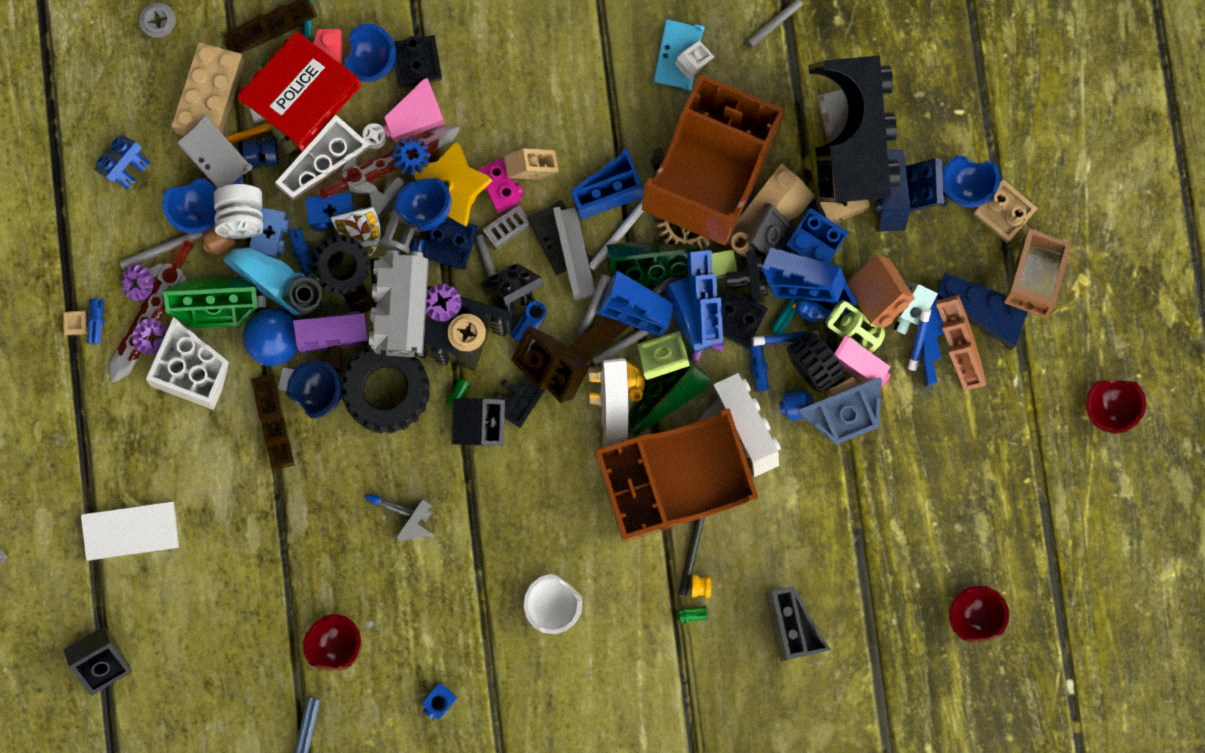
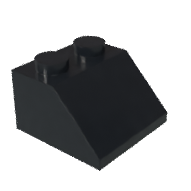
M105 626L64 649L69 668L91 695L132 672L116 640Z

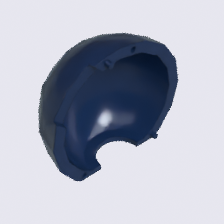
M313 360L302 363L293 371L288 380L286 394L292 401L299 404L310 418L317 419L327 416L336 409L342 398V381L339 373L325 361Z

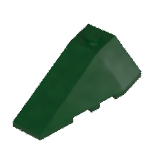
M634 242L606 245L609 277H611V280L615 273L619 271L646 288L652 285L658 286L662 284L661 281L672 276L677 278L687 274V251L701 250L700 245Z
M688 357L690 366L647 381L645 385L647 390L642 399L636 401L628 413V429L634 436L645 431L696 397L711 381L706 373L690 357Z

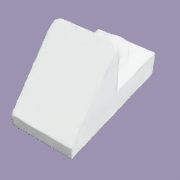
M699 40L677 57L678 60L675 62V65L690 79L709 63L714 56Z

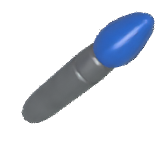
M365 495V498L372 504L379 505L410 518L414 513V510L390 500L388 501L378 495Z

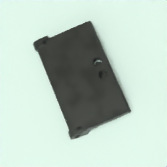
M563 200L557 201L552 206L527 217L556 276L567 271L553 208L560 207L561 210L566 209ZM586 250L588 262L590 263L593 259Z

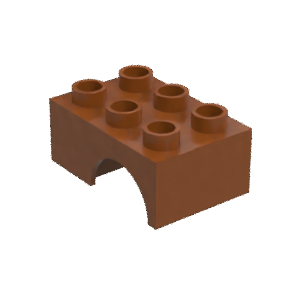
M700 74L679 116L674 136L655 177L653 179L648 178L645 184L641 210L726 246L778 137L785 109Z
M730 408L680 428L656 434L642 435L595 450V457L622 543L753 503L759 498Z

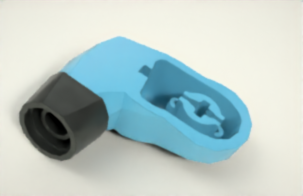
M251 248L232 249L224 258L227 266L246 282L256 285V289L292 316L296 317L311 313L317 308L322 299L320 284L323 281L313 273L309 277L303 273H296L281 260L264 255Z

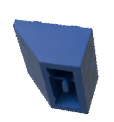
M810 208L784 250L789 253L830 263L849 232Z

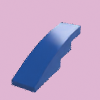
M711 250L687 251L691 301L700 345L723 343L721 297H717L716 274L712 273Z
M937 296L930 307L931 313L921 350V364L925 387L937 383L933 362L941 359L937 338L945 335L942 329V318L936 306Z

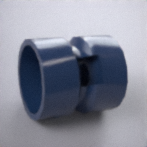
M275 137L262 138L261 142H258L256 139L243 140V157L253 166L252 169L259 168L262 164L265 167L279 166L278 147Z

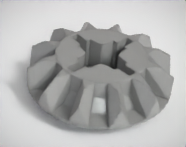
M153 3L142 11L140 26L144 33L150 37L163 38L171 34L173 28L176 27V16L173 10L166 4ZM156 13L161 19H165L161 22L160 29L155 23L152 24L156 20Z

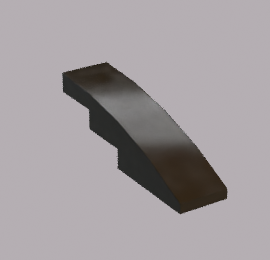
M296 0L287 6L281 5L266 15L259 14L224 36L232 52L242 53L275 39L314 19L318 15L311 0Z
M604 317L575 341L569 349L587 363L631 326Z
M274 374L253 378L251 381L271 468L275 471L295 466Z

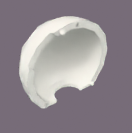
M548 574L539 577L530 585L525 594L524 610L527 619L534 628L542 633L558 634L567 631L577 622L582 613L583 600L581 595L565 580L557 575Z

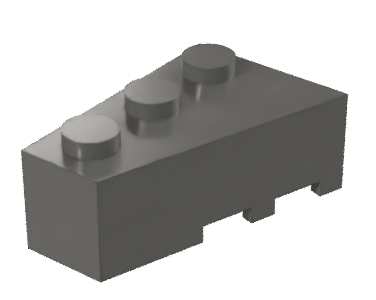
M794 586L765 593L780 661L831 650L821 636L818 626L814 624L808 614L809 611Z

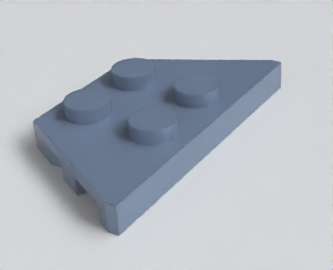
M876 378L799 409L798 412L834 445L843 443L879 428L882 378Z

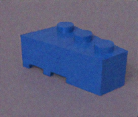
M771 247L762 267L774 298L838 302L846 282L840 266Z
M617 271L607 285L597 314L661 337L668 328L674 304Z

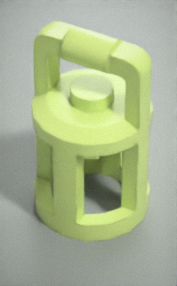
M841 300L835 306L825 321L826 326L842 338L845 335L851 338L852 335L858 333L862 336L858 344L870 353H873L881 345L885 336L884 328L870 324L871 327L867 330L860 327L863 320L870 324L864 313L845 300ZM845 307L849 308L851 312L842 318L839 329L833 326L834 322L837 321ZM878 331L877 337H874L872 334ZM867 341L872 343L868 347H866Z

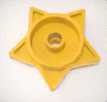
M455 142L437 162L429 163L427 167L422 166V173H418L415 170L414 177L416 181L435 177L449 186L452 204L447 217L466 227L472 204L477 195L492 182V179L470 168L461 146Z

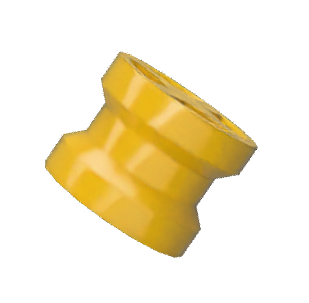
M692 575V598L697 596L710 598L711 575H706L705 577Z

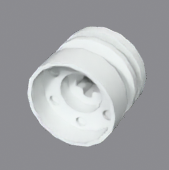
M245 184L226 185L214 191V209L217 212L215 214V232L222 237L232 239L250 238L262 233L263 214L260 211L263 206L262 191L257 187Z

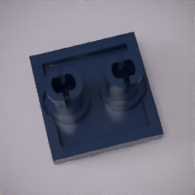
M933 158L906 166L910 212L937 205H947L948 199L944 198L947 196L943 192L942 159Z
M446 218L443 224L434 230H429L423 257L432 262L466 270L478 226L468 223L465 227L450 218Z

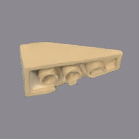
M781 164L740 216L731 234L735 235L739 232L749 234L765 203H771L789 222L801 215L815 196L797 175Z

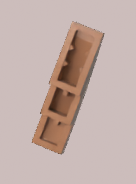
M956 295L937 300L936 306L944 323L942 329L950 346L949 355L964 391L986 386L978 349L960 296Z

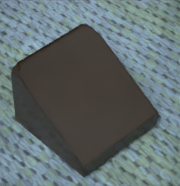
M364 285L357 286V290L353 292L347 291V294H343L351 311H360V314L374 307V303Z

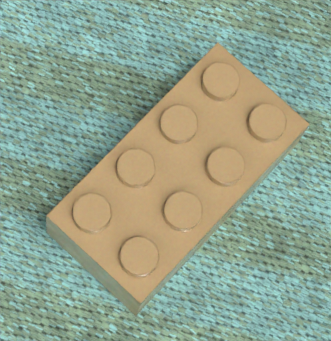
M198 42L172 123V128L176 134L187 135L206 115L223 134L245 66L242 54Z

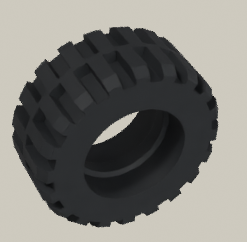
M368 346L369 349L359 351L357 353L358 356L354 360L351 358L348 362L347 370L343 372V383H341L343 403L357 423L368 430H374L376 433L389 432V434L396 433L400 429L405 430L409 428L408 426L411 423H416L421 413H424L427 408L426 404L430 398V382L420 360L415 356L386 355V350H381V354H376L374 349ZM381 368H393L399 371L407 382L405 399L400 405L389 410L373 407L367 401L364 393L367 378L374 371Z

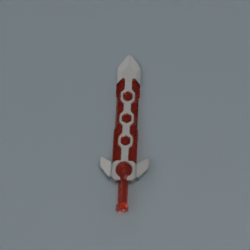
M441 125L416 137L413 143L420 138L421 143L419 145L421 147L425 144L428 145L424 152L431 153L452 142L458 134L460 126ZM391 150L358 167L357 158L351 159L342 169L343 180L318 191L321 199L324 200L347 187L350 191H355V193H370L376 190V186L370 184V182L399 168L394 167L398 160L391 158V155L397 152ZM413 152L406 154L409 155L407 157L409 160L416 158L413 157L415 155Z
M184 240L183 246L172 265L169 263L163 265L161 263L149 268L152 278L157 279L153 284L150 296L142 303L139 313L109 363L111 382H116L130 375L141 355V352L135 348L132 341V334L137 324L149 318L159 320L165 312L163 290L187 281V277L184 276L185 274L180 268L190 250L193 249L194 244Z

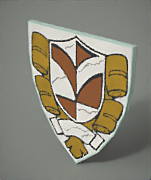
M374 207L360 208L357 211L331 217L339 234L352 237L366 249V253L369 256H372L380 239V223Z

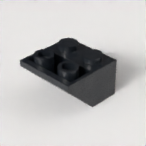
M454 398L451 445L504 446L505 400Z

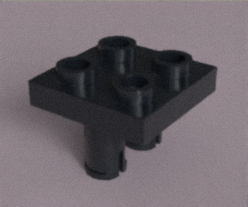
M435 35L419 38L410 36L407 40L394 42L396 48L394 67L398 88L417 85L426 78H428L429 82L442 80Z
M755 250L746 251L748 267H746V270L726 272L727 284L730 286V289L751 287V295L754 301L757 303L765 302V296L768 295V287L765 279H762L764 260H762V256H758Z
M518 263L508 266L506 270L491 275L487 280L480 283L482 291L498 300L502 310L512 312L513 314L516 312L513 301L520 298L521 305L527 306L530 302L535 301L532 291L544 285L541 276Z
M727 288L721 300L723 337L748 349L751 338L754 337L768 308Z

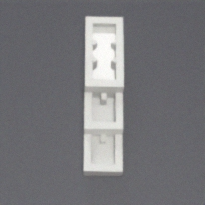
M625 358L603 360L600 400L602 402L601 424L604 428L603 448L628 439V381Z

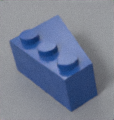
M627 148L612 162L609 161L605 164L603 169L595 175L592 174L571 191L572 201L580 221L643 198V187Z

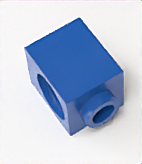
M439 683L422 703L425 707L423 712L433 720L435 717L441 719L458 697L442 683ZM436 696H441L445 700V705L440 710L435 709L432 705V700Z

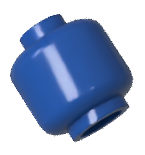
M804 389L786 392L783 395V401L779 402L781 414H786L790 421L804 419L798 410L814 404L811 393H807Z

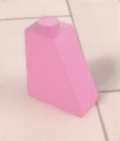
M428 78L423 79L384 117L387 124L383 125L387 138L392 137L393 142L396 143L402 138L407 139L409 136L413 137L445 125Z
M846 335L834 352L842 369L865 383L881 377V385L884 386L891 375L888 373L889 365Z

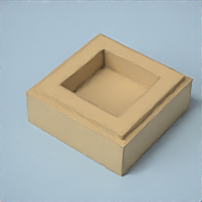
M86 310L63 312L65 336L88 334V323L86 322L88 315Z

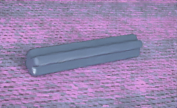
M307 698L295 753H308L320 703V700L317 698Z

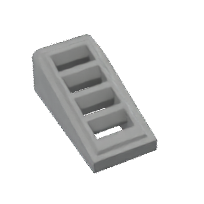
M518 205L482 230L483 234L493 247L498 250L530 226L527 219L528 216ZM518 214L524 223L520 225L514 215ZM510 219L516 226V229L513 230L507 223V220ZM502 224L509 232L507 235L499 227ZM495 229L497 230V232H498V233L500 234V236L502 237V238L499 239V240L497 239V237H496V236L494 235V233L492 232V231H494Z

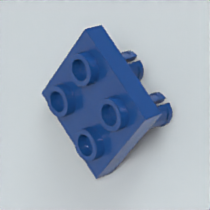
M121 135V137L113 140L110 145L111 149L106 155L103 154L98 158L94 170L111 182L116 180L127 190L131 185L125 179L132 184L135 183L136 179L124 170L126 166L131 163L140 172H143L146 168L140 162L148 167L150 161L139 153L142 147L138 143Z

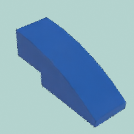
M687 277L668 284L664 294L668 301L674 304L673 309L675 312L673 318L693 353L713 347L714 344L700 345L691 301L689 278Z

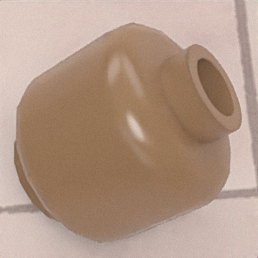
M215 224L212 228L202 232L203 241L201 244L208 253L212 252L219 256L235 245V239L222 237L215 232Z

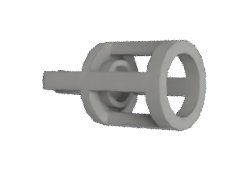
M394 209V211L389 213L390 220L384 236L380 238L378 244L386 249L408 255L410 251L409 245L415 229L403 220ZM398 223L406 226L400 243L392 240Z

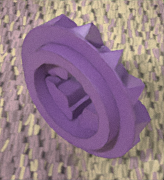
M142 265L128 266V269L122 272L123 278L120 280L123 283L122 291L126 292V298H131L134 301L145 300L153 290L152 275ZM133 279H138L137 284L139 287H134Z
M443 283L434 285L427 291L426 313L430 318L443 322L451 320L458 314L461 308V298L453 286ZM437 294H440L443 299H449L446 302L447 311L440 305L434 306L438 302Z
M152 318L138 323L132 334L135 348L143 354L152 355L158 352L167 333L166 326L161 321ZM152 330V333L158 335V337L153 338L150 344V341L144 338L150 336Z

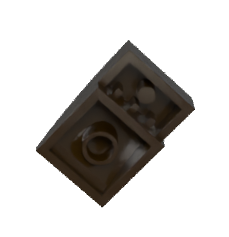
M531 326L527 327L511 359L539 390L546 388L559 403L574 398L590 367L563 343Z

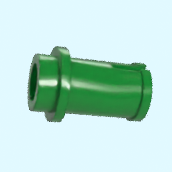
M457 379L450 395L445 397L447 399L445 403L453 407V399H463L471 385L462 379Z
M683 606L682 609H678L679 622L686 625L692 621L708 620V615H706L708 613L707 606L694 608Z

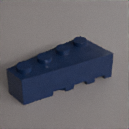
M947 273L940 277L936 288V293H938L937 300L959 295L969 323L977 326L986 332L987 335L1004 344L1009 350L1016 347L1028 314L1027 311L1005 304V294Z

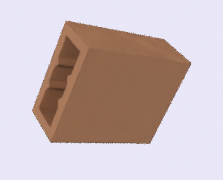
M876 254L847 282L869 323L881 328L890 325L893 319L899 313L906 310L915 299L892 261L879 254Z

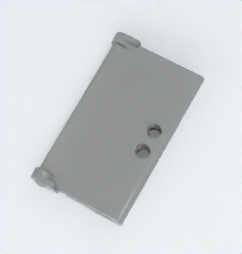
M208 115L203 117L198 122L199 124L177 143L217 188L232 185L238 178L253 168L210 121Z

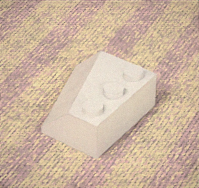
M173 317L146 380L151 387L214 410L223 389L229 362Z

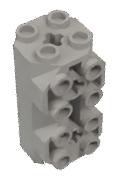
M388 250L385 251V256H380V260L374 261V274L376 275L377 284H373L372 298H374V302H377V306L371 307L370 319L373 322L374 331L369 333V345H371V349H374L376 354H381V350H386V355L414 357L415 352H417L418 356H423L429 260L423 257L421 252H409V255H399L398 251Z

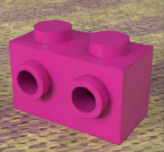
M502 158L478 169L479 172L492 179V182L485 189L497 214L522 203L521 196L524 195L519 183L514 184L512 178H508L506 164Z

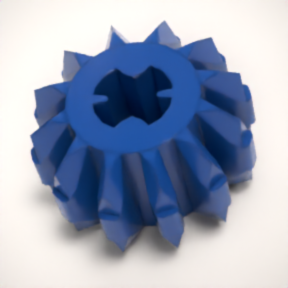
M412 136L408 137L407 142L402 138L399 140L400 146L395 145L393 147V150L397 153L392 154L391 158L398 160L394 164L395 168L400 165L403 167L401 169L402 174L409 169V175L413 176L415 170L418 173H422V166L427 167L429 165V162L425 159L430 158L431 154L424 152L428 148L427 144L422 147L419 145L421 143L420 138L415 143H413ZM413 152L415 154L413 157L416 158L409 160L407 158L409 155L406 154Z

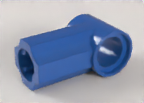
M539 301L529 303L510 337L520 343L527 327L531 326L538 329L547 316L544 304ZM533 307H540L543 310L539 318H533L530 315Z

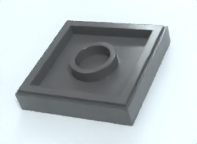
M765 203L746 242L765 260L770 247L784 250L794 227L771 203Z

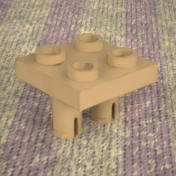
M1003 179L993 199L980 206L973 215L1008 243L1038 208Z

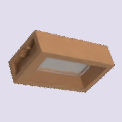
M1029 228L1022 240L1004 303L1048 319L1057 301L1072 244Z

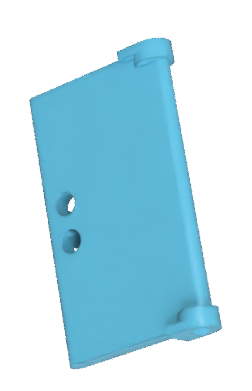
M666 19L653 82L680 88L682 91L692 92L694 76L688 79L675 65V62L682 52L699 40L701 41L705 29L704 26L697 24L693 26Z

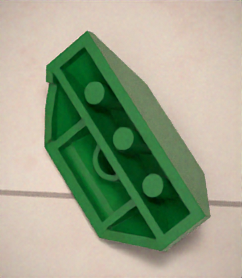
M236 277L190 279L163 290L166 313L174 316L191 328L239 326L258 308L256 285Z

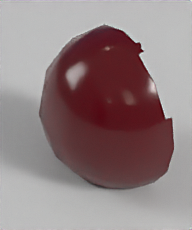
M1099 380L1095 382L1088 391L1085 403L1087 415L1092 423L1102 431L1113 434L1124 433L1137 426L1143 418L1147 406L1145 393L1140 385L1135 381Z
M974 585L963 589L954 598L949 608V621L953 631L966 642L992 640L1000 637L1005 632L1009 623V608L1006 600L998 591L987 586Z
M339 614L324 615V617L314 622L308 632L305 633L303 640V652L308 663L315 668L325 670H346L350 668L359 658L362 649L361 634L356 624L348 617Z

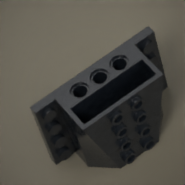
M437 294L438 302L434 306L440 305L447 311L446 302L449 299H443L440 294ZM460 296L461 308L454 318L462 314H472L483 322L486 335L481 346L471 352L458 350L451 344L448 338V328L454 318L443 322L436 321L426 313L423 356H418L417 352L414 355L426 359V356H430L435 359L436 363L445 366L449 362L476 371L489 329H492V333L498 336L505 337L506 334L510 335L514 329L512 313ZM469 324L466 330L457 329L463 334V342H465V339L467 340L468 336L476 337L471 333V324Z

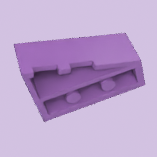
M352 311L343 316L327 315L324 318L294 320L297 348L302 354L330 350L333 346L345 348L369 344V332L365 314H360V311Z

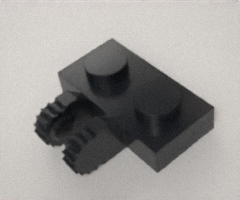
M525 378L519 388L504 379L501 383L503 387L511 390L515 395L510 400L501 392L496 391L493 396L498 400H505V404L508 406L505 409L504 419L521 429L544 394L545 389L539 390L528 378Z

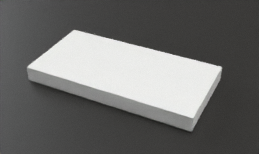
M174 502L81 515L86 561L179 548Z

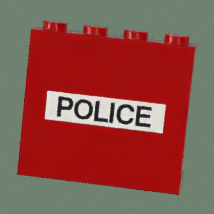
M297 31L293 36L285 40L284 46L278 52L272 54L265 67L255 73L254 79L248 85L241 88L237 98L243 108L247 105L293 141L294 146L303 152L361 88V84L355 74Z

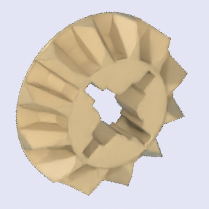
M459 315L449 325V341L460 351L471 352L479 348L485 340V326L475 315ZM469 324H471V333L476 337L468 336L467 340L465 339V342H463V334L457 329L466 330Z

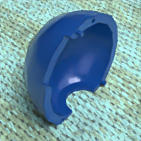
M361 24L353 28L349 36L351 51L349 56L345 58L344 67L355 74L361 82L377 81L385 77L392 69L396 60V48L393 38L382 27L375 24Z
M957 155L943 169V189L946 196L956 205L964 208L985 205L993 199L1000 186V172L994 162L975 163L965 156Z
M435 177L424 178L416 182L411 181L398 194L394 209L403 220L417 231L434 230L444 223L450 213L452 204L450 190L442 180Z
M201 178L183 187L167 189L162 204L164 214L170 224L180 232L189 234L202 233L212 228L215 224V214L217 213L214 209V191L217 190L216 187L208 180Z
M264 309L255 313L246 322L242 331L243 344L247 353L256 362L266 366H279L289 362L298 352L293 317L280 309Z

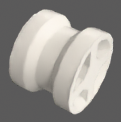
M372 123L364 128L363 139L370 144L371 149H380L386 143V134L382 126Z

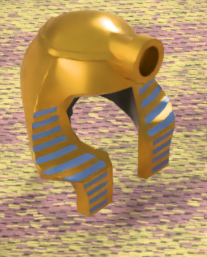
M626 361L628 400L639 401L642 399V391L645 387V376L640 367ZM590 366L588 369L589 382H601L602 366ZM590 393V404L602 407L600 393Z

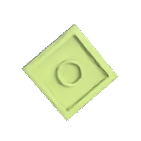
M680 331L637 344L646 380L690 366Z

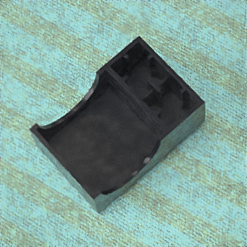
M880 55L824 60L808 65L809 74L822 75L834 81L843 91L848 105V117L842 132L830 143L815 147L820 202L838 203L891 198V187L900 186L901 174L898 160L888 159L887 141L896 140L897 136L894 112L885 113L883 94L892 93L893 75L890 65L881 66Z

